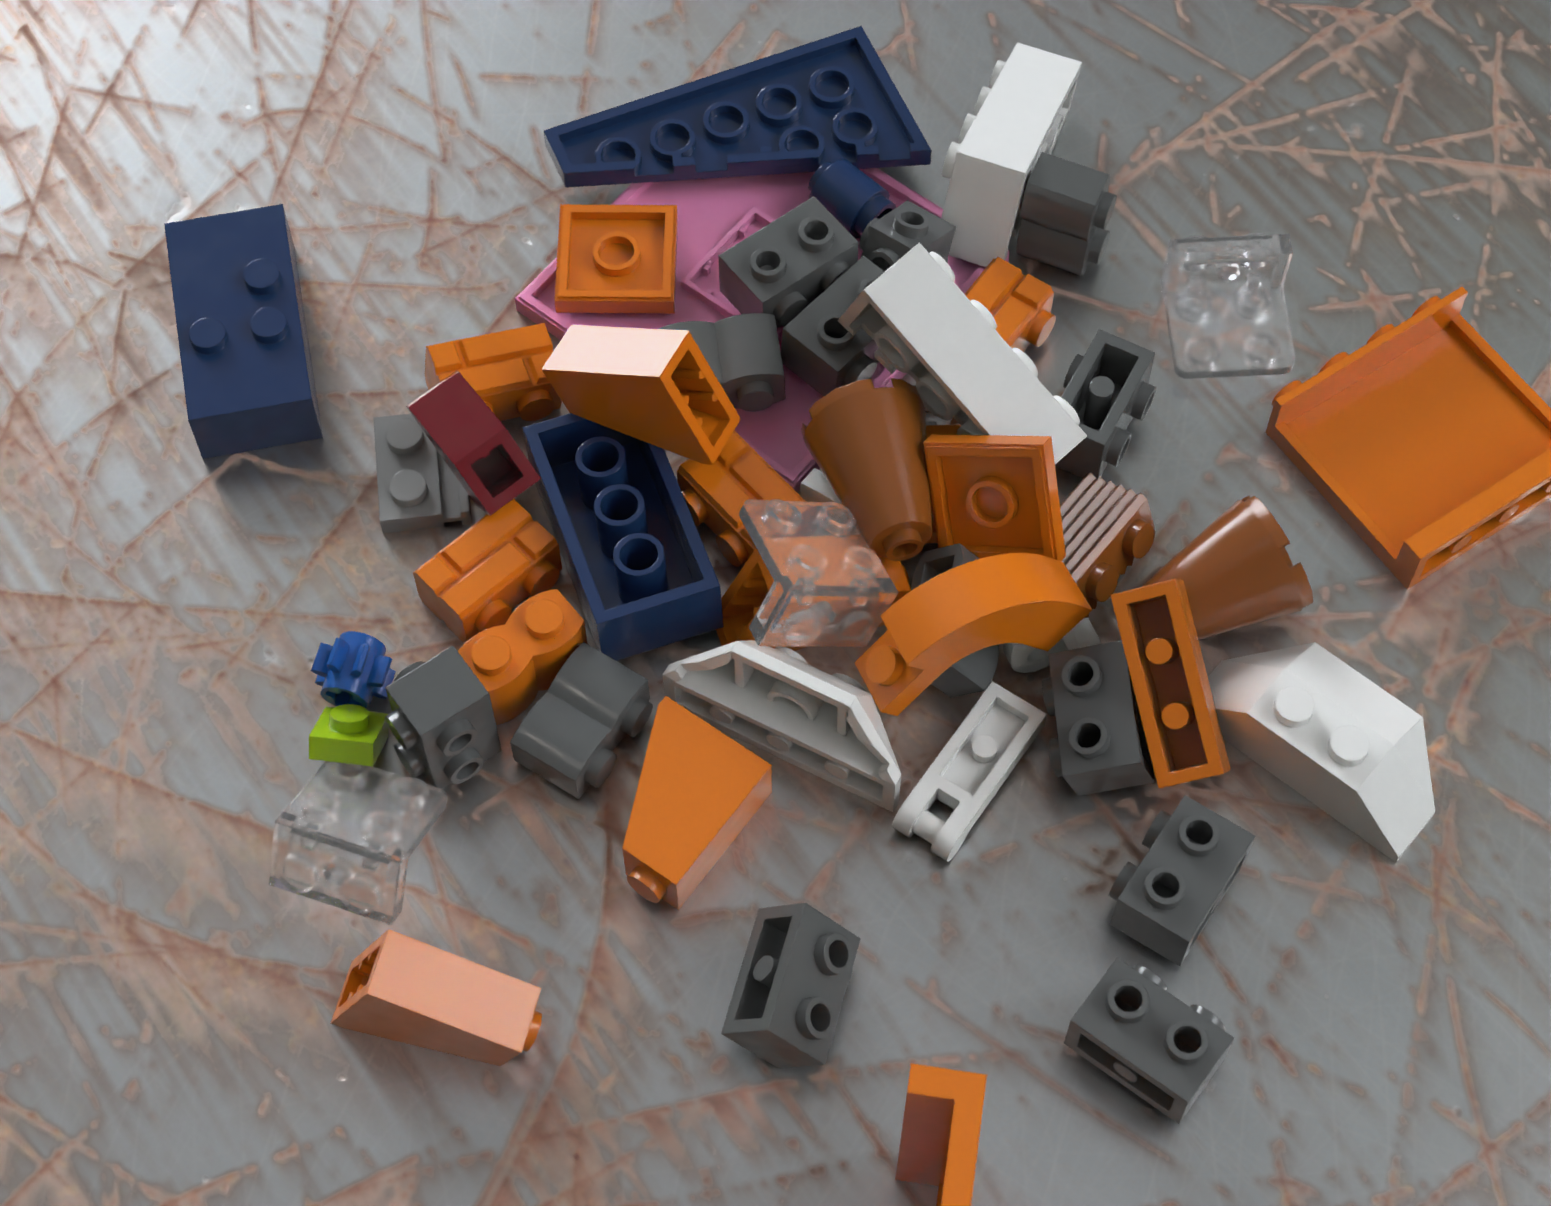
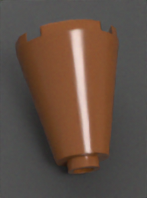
M891 378L893 387L874 388L872 379L858 380L836 388L816 401L809 409L812 420L808 426L802 423V436L808 451L870 550L875 555L887 557L892 561L906 560L919 554L923 549V545L932 536L930 487L923 444L927 439L925 406L917 388L902 379Z
M1250 495L1237 500L1141 586L1174 578L1183 580L1198 640L1301 611L1302 608L1313 603V592L1301 562L1293 566L1285 549V546L1290 544V541L1267 507L1259 498L1255 496L1250 498Z

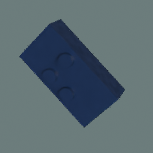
M283 204L164 223L187 415L202 459L323 438L295 247Z
M572 413L522 427L528 460L541 478L535 483L598 651L618 661L724 627L719 581L663 448Z

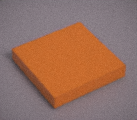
M560 204L554 298L556 313L675 314L677 205Z
M932 434L923 442L938 548L960 543L979 559L1008 553L1039 554L1058 561H1062L1066 557L1051 436Z

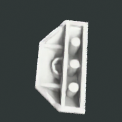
M757 640L735 641L671 663L664 671V697L671 698L713 727L894 812L899 803L901 772L872 694L866 692L863 686L855 679L841 673L830 675L809 665L800 654L789 648L778 646L774 649Z
M1316 642L1222 660L1208 676L1223 739L1395 863L1433 817L1435 805L1423 717Z

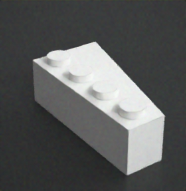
M1018 42L1007 62L997 61L991 75L989 87L983 86L974 114H967L958 143H951L942 168V176L950 178L941 219L956 226L949 256L987 267L993 258L1000 257L1006 260L1011 236L1016 237L1021 225V207L1026 184L1041 152L1051 155L1069 113L1082 62Z
M920 242L868 285L839 318L838 322L852 335L862 328L876 342L879 349L874 352V357L891 374L898 369L903 373H908L916 381L915 385L924 406L934 416L937 415L944 420H950L953 417L961 425L957 430V435L1051 436L1055 464L1087 437L1085 432L1078 426L1080 419L1074 408L1062 397L1052 396L1037 378L1038 370L1029 356L1018 348H1011L995 330L997 324L989 310L977 300L970 301L954 283L955 275L949 264L937 253H928Z

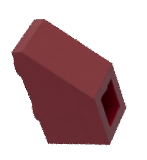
M456 370L406 406L476 506L488 515L495 513L541 479L505 426L459 371Z

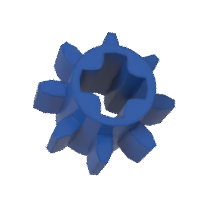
M355 631L343 632L339 638H336L333 646L321 643L311 671L317 674L315 684L322 686L320 691L322 698L334 706L355 704L367 708L368 704H371L373 696L387 699L385 687L393 682L396 671L390 668L392 658L385 656V645L375 637Z

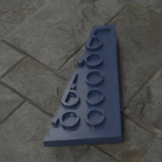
M862 26L543 130L545 146L565 188L815 172L822 164L826 162L833 163L842 158L847 159L858 169L930 165L932 151Z

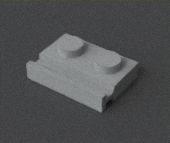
M412 414L374 417L379 518L382 532L391 533L444 527V522L461 520L463 525L472 524L470 496Z

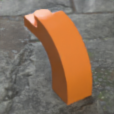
M1008 553L989 556L947 570L900 598L880 615L888 630L854 664L870 694H872L880 712L898 716L945 670L962 658L981 649L1005 643L1024 644L1048 652L1092 611V608L1064 562L1032 553Z

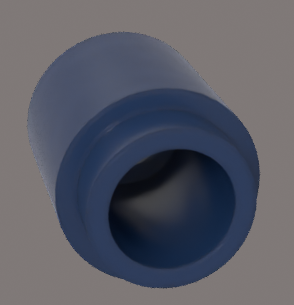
M844 158L833 163L826 162L815 171L809 182L808 188L811 191L809 199L814 196L855 239L861 237L864 229L873 219H880L896 208V205L889 200V192Z

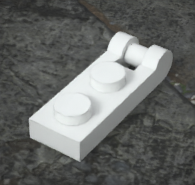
M992 681L901 805L893 820L892 827L907 837H911L915 833L932 844V853L949 862L960 849L970 829L1045 726L1047 714ZM936 799L954 809L946 822L929 812Z

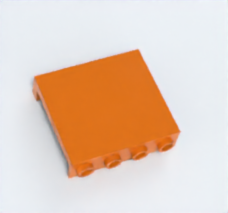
M1463 287L1458 288L1442 299L1438 296L1429 298L1416 309L1411 318L1396 327L1393 324L1381 327L1369 338L1366 345L1351 354L1341 352L1335 355L1322 367L1318 374L1302 383L1300 380H1295L1287 384L1272 400L1273 409L1265 432L1407 590L1551 498V408L1460 315L1468 294Z
M911 1063L895 1180L938 1186L936 1206H971L987 1075Z

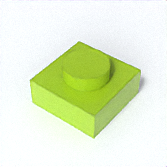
M344 704L336 707L326 706L309 735V759L373 767L389 737V726L385 720V716L388 714L370 712L365 707L355 704Z

